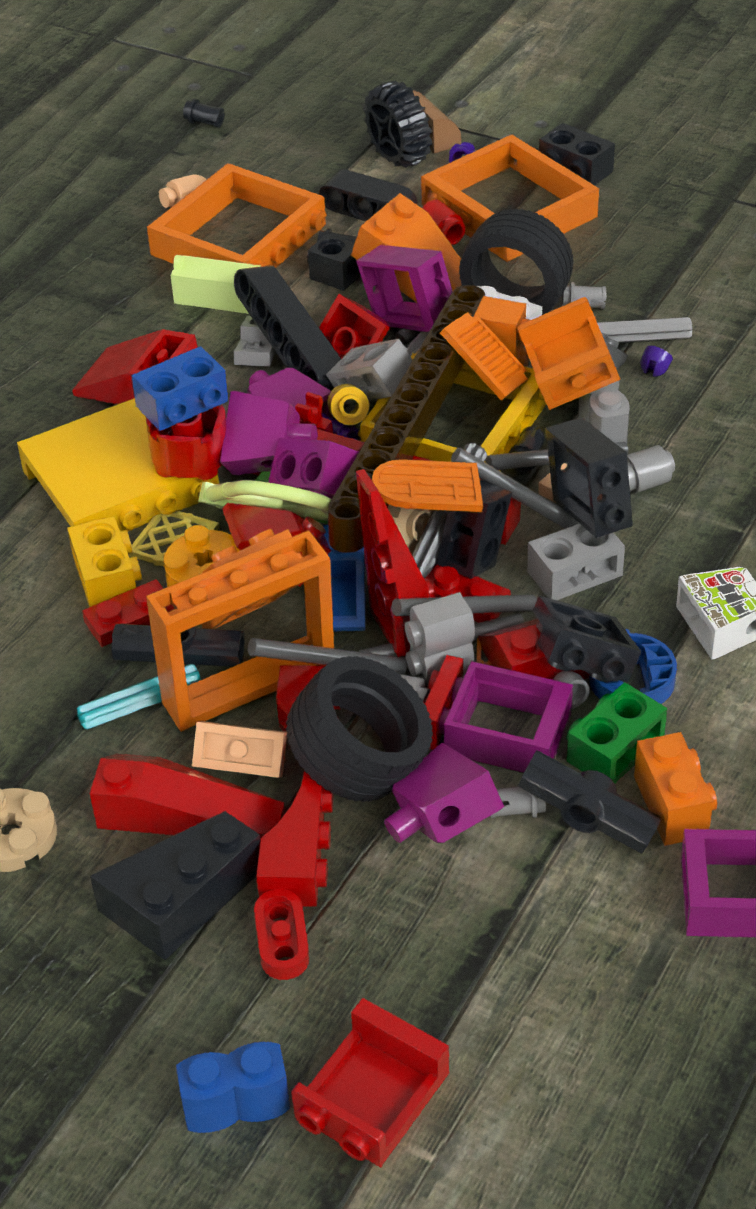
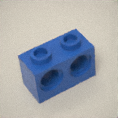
M201 346L131 375L136 407L159 431L228 402L225 369Z

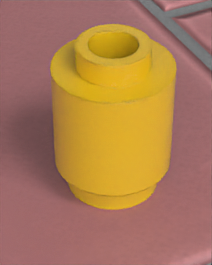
M341 384L335 387L329 394L328 409L332 416L340 423L355 425L367 416L369 401L366 394L352 384ZM354 399L356 401L354 410L349 413L345 412L343 409L345 401Z

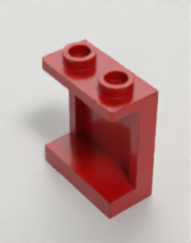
M362 998L351 1012V1032L309 1086L297 1083L291 1093L294 1116L303 1128L316 1135L320 1133L325 1134L338 1142L340 1147L352 1158L359 1161L367 1159L381 1168L449 1075V1045Z

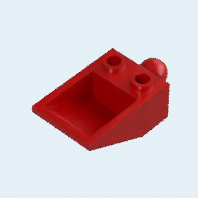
M162 329L107 347L72 390L73 395L113 404H120L134 399L131 375L197 348L196 337L194 334Z

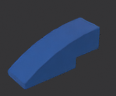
M323 525L326 530L324 536L331 549L328 556L330 557L333 631H365L364 547L351 553L334 550L329 544L328 525Z

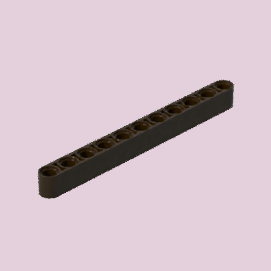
M464 285L453 290L329 503V544L334 550L351 553L364 547L356 471L365 469L372 480L373 472L380 464L391 460H412L465 363V360L440 332L467 312L474 317L483 296H485L484 290L480 287Z

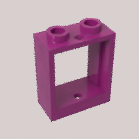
M379 245L357 260L373 313L387 321L390 327L423 332L431 330L453 292L441 251ZM394 270L409 272L417 303L403 301Z
M471 661L464 678L458 677L455 682L452 694L453 704L451 709L444 708L439 722V734L444 735V744L470 760L524 773L536 750L555 759L572 713L573 684ZM481 701L541 715L542 718L534 739L531 740L468 725L477 702Z
M684 829L681 869L686 935L756 937V898L709 897L707 864L756 865V830Z

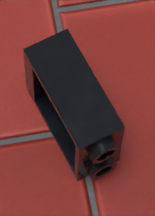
M582 417L545 428L553 500L595 538L632 527L627 452ZM567 463V467L561 470V466Z

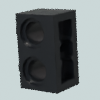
M561 123L539 139V152L594 186L614 170L615 143L564 123Z
M481 479L479 480L483 501L482 512L448 511L437 560L438 565L453 567L459 574L470 579L496 565L512 492Z

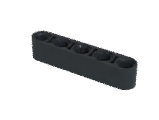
M272 265L237 270L234 275L235 293L285 366L298 370L332 391L334 386L326 374L341 358L278 270Z

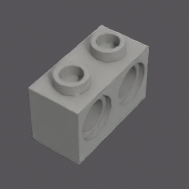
M394 339L352 348L326 376L334 388L341 384H352L366 394L368 401L392 397L413 359L400 339ZM354 399L345 401V404L356 403Z
M579 523L528 542L527 572L547 598L559 600L623 576L625 545L614 532L595 538Z

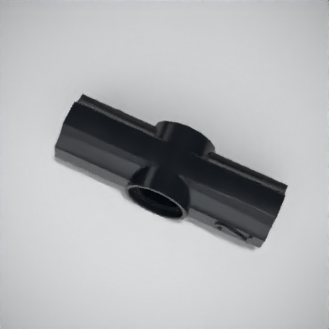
M115 624L112 634L113 660L156 662L150 625ZM193 627L180 633L184 666L194 664L195 666L233 667L243 663L244 631Z
M536 750L517 785L560 809L563 820L573 829L584 833H593L599 830L643 854L661 821L660 816L617 794L615 783L605 774L593 770L583 771L580 774Z

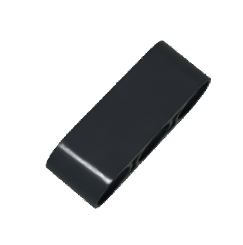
M344 169L339 170L319 190V195L324 196L325 208L363 221L370 219L399 193L415 204H418L414 192L405 186Z

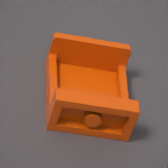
M586 297L573 301L517 327L535 372L534 376L549 410L621 380Z

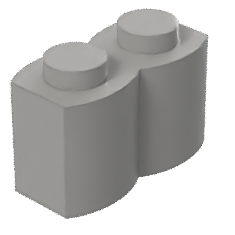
M619 381L579 397V418H584L613 442L627 443L630 405L627 398L619 391Z
M455 593L411 607L410 621L405 622V632L411 650L406 652V662L411 675L423 678L426 686H428L432 672L434 670L440 671L446 655L463 658V675L466 674L470 662H475L472 644L475 627L473 613L461 593Z

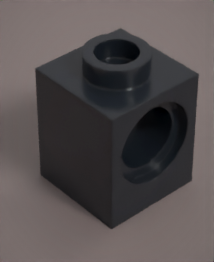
M326 233L308 250L307 262L309 264L310 279L345 291L361 276L357 260L351 256L355 243Z

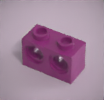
M279 438L268 482L312 491L332 500L359 452L332 441Z

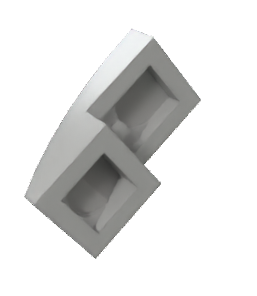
M247 316L240 326L241 340L234 350V365L270 367L276 351L253 318Z

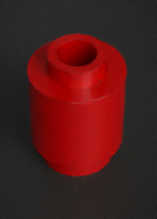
M441 200L429 201L422 207V209L428 212L451 245L461 241L465 234V225L460 215Z

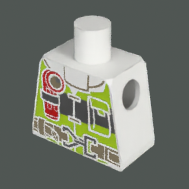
M735 567L679 576L676 607L711 660L756 640V581L746 568Z

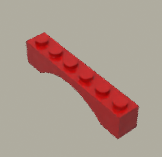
M280 665L276 701L279 727L284 732H287V716L294 701L317 672L325 666ZM333 706L334 710H341V707ZM305 771L301 787L291 807L281 820L260 840L256 877L259 897L272 889H287L294 892L300 898L302 906L317 907L318 887H327L328 861L327 859H321V850L330 849L331 824L330 821H324V814L333 813L334 794L317 784Z

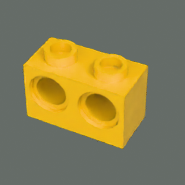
M114 516L67 528L73 559L89 607L136 588L135 581L142 580L140 566L136 556L129 558L128 554L133 552L127 530L119 531Z

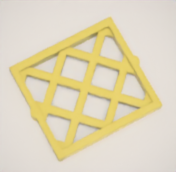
M177 510L169 515L158 514L152 518L132 543L133 553L128 554V556H136L137 559L153 563L155 566L160 565L164 567L165 552L161 553L159 546L173 543L178 538L184 536V533L175 536L172 529L183 526L189 528L192 526L191 524L195 523L206 526L208 530H218L220 528L219 522ZM172 516L182 519V521L169 523L167 517ZM162 519L164 525L156 527ZM167 531L169 538L156 541L154 534ZM149 537L150 543L143 544L146 538ZM153 548L156 555H151L141 551Z

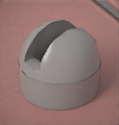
M562 671L552 679L573 684L572 709L580 706L587 699L590 689L588 683L581 675L573 671Z

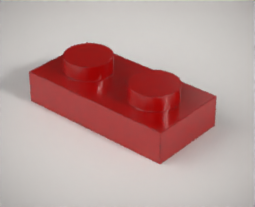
M437 564L425 578L430 581L435 597H445L459 592L463 597L511 595V590L477 576L470 579L459 574L455 568L450 566L442 567ZM502 612L473 613V618L478 623L497 619Z
M157 579L82 610L84 622L101 647L112 643L115 624L150 625L146 596L164 588ZM172 604L165 607L167 612L175 610Z
M446 655L440 671L434 670L431 674L428 689L431 691L426 702L423 701V703L426 705L427 712H429V717L432 721L433 736L432 743L430 744V749L432 750L438 746L443 735L439 734V722L444 708L451 709L455 682L458 677H463V658Z

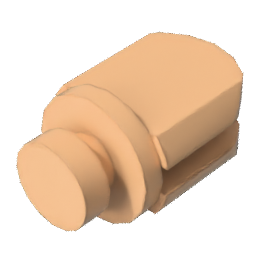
M193 174L169 181L166 188L159 190L161 204L165 208L173 207L207 179Z

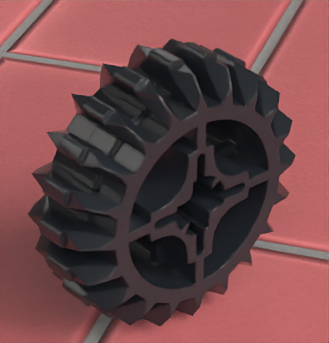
M396 80L374 87L373 90L369 91V96L365 97L366 105L363 107V111L366 114L364 122L368 127L366 132L371 137L370 143L375 145L376 152H379L389 162H393L395 166H404L406 168L420 164L421 161L426 159V155L430 154L429 146L432 145V139L429 136L432 133V129L428 125L430 119L426 117L425 107H422L420 104V97L414 96L413 89L407 87L404 82L398 83Z

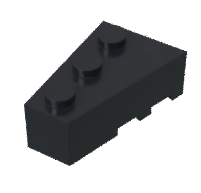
M224 811L91 875L90 879L97 909L162 959L166 960L257 876L260 834Z

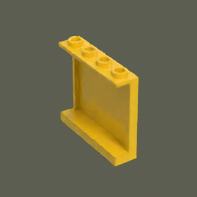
M135 398L17 442L23 472L29 480L33 478L38 479L71 527L114 516L119 531L127 530L128 532L148 524L158 514L169 515L176 510L180 511L200 503L198 500L202 482L219 484L218 474L209 480H200L196 477H161L157 474L151 460L146 416L136 407Z

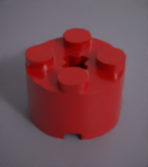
M222 404L161 431L146 417L151 460L158 475L161 477L173 476L178 478L196 477L200 480H209L218 474V468L222 466L220 458L226 434V414Z

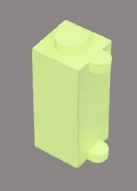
M176 255L174 257V269L170 276L175 304L249 314L235 293L234 275L239 269L259 267L260 265L186 255Z

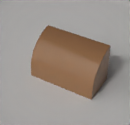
M413 91L414 96L420 97V104L422 107H425L426 117L430 119L428 121V125L432 129V133L429 135L432 139V145L429 146L430 151L435 154L451 149L455 144H461V133L457 125L423 94Z

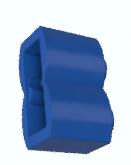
M251 1043L235 1049L228 1055L216 1052L197 1054L176 1065L188 1131L197 1133L215 1132L233 1125L238 1120L248 1122L267 1121L281 1116L290 1109L286 1072L280 1044Z

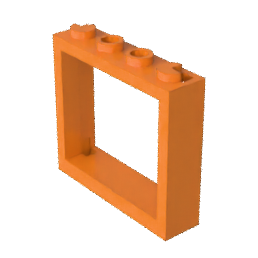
M512 134L421 176L422 205L424 206L432 200H441L462 217L465 225V234L472 238L478 227L495 213L461 190L510 167L561 199L536 213L553 222L563 234L598 217V187ZM492 247L488 249L506 262L523 254L518 250L508 247Z
M227 163L147 226L150 254L170 263L174 262L176 255H186L260 266L272 265L276 268L326 225L325 217L327 215L325 212L324 196ZM236 198L289 216L243 255L191 236Z
M309 530L146 596L161 700L180 732L195 726L199 721L205 722L277 691L280 665L326 666L257 656L187 686L180 633L304 582L307 636L290 643L334 648L330 557ZM302 552V558H299L297 553ZM172 604L175 610L167 612L165 607Z

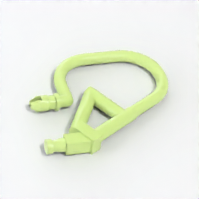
M239 480L221 484L202 482L198 502L213 505L219 509H222L226 503L287 510L302 518L309 516L315 520L328 521V507L331 499L324 495L296 487L262 481Z

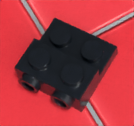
M538 596L533 612L542 624L543 630L537 644L551 666L562 671L580 669L586 671L591 677L603 682L620 680L628 683L641 650L616 617Z

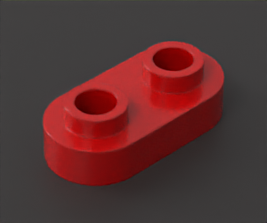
M269 890L257 899L254 906L261 966L270 977L278 980H289L301 975L308 967L310 960L302 902L290 890ZM276 918H285V920L273 921ZM283 957H290V958H291V959H289V960H279L280 958H283Z

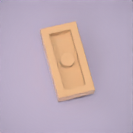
M199 721L196 723L192 767L280 778L283 776L287 732Z

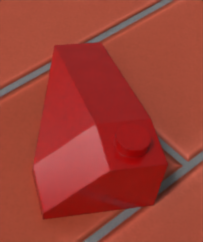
M365 469L356 471L370 612L388 642L391 643L397 657L406 655V652L410 650V643L405 632V622L410 621V616H395L392 612L393 600L402 598H434V591L428 579L424 580L379 490Z
M116 753L100 758L90 790L97 829L176 835L226 811L260 834L261 840L281 820L285 810L284 802L155 756Z

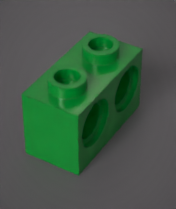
M624 682L613 693L605 694L598 701L595 709L585 718L577 719L570 726L566 735V740L568 741L567 762L582 772L593 770L603 773L616 783L635 765L637 741L665 735L667 708Z

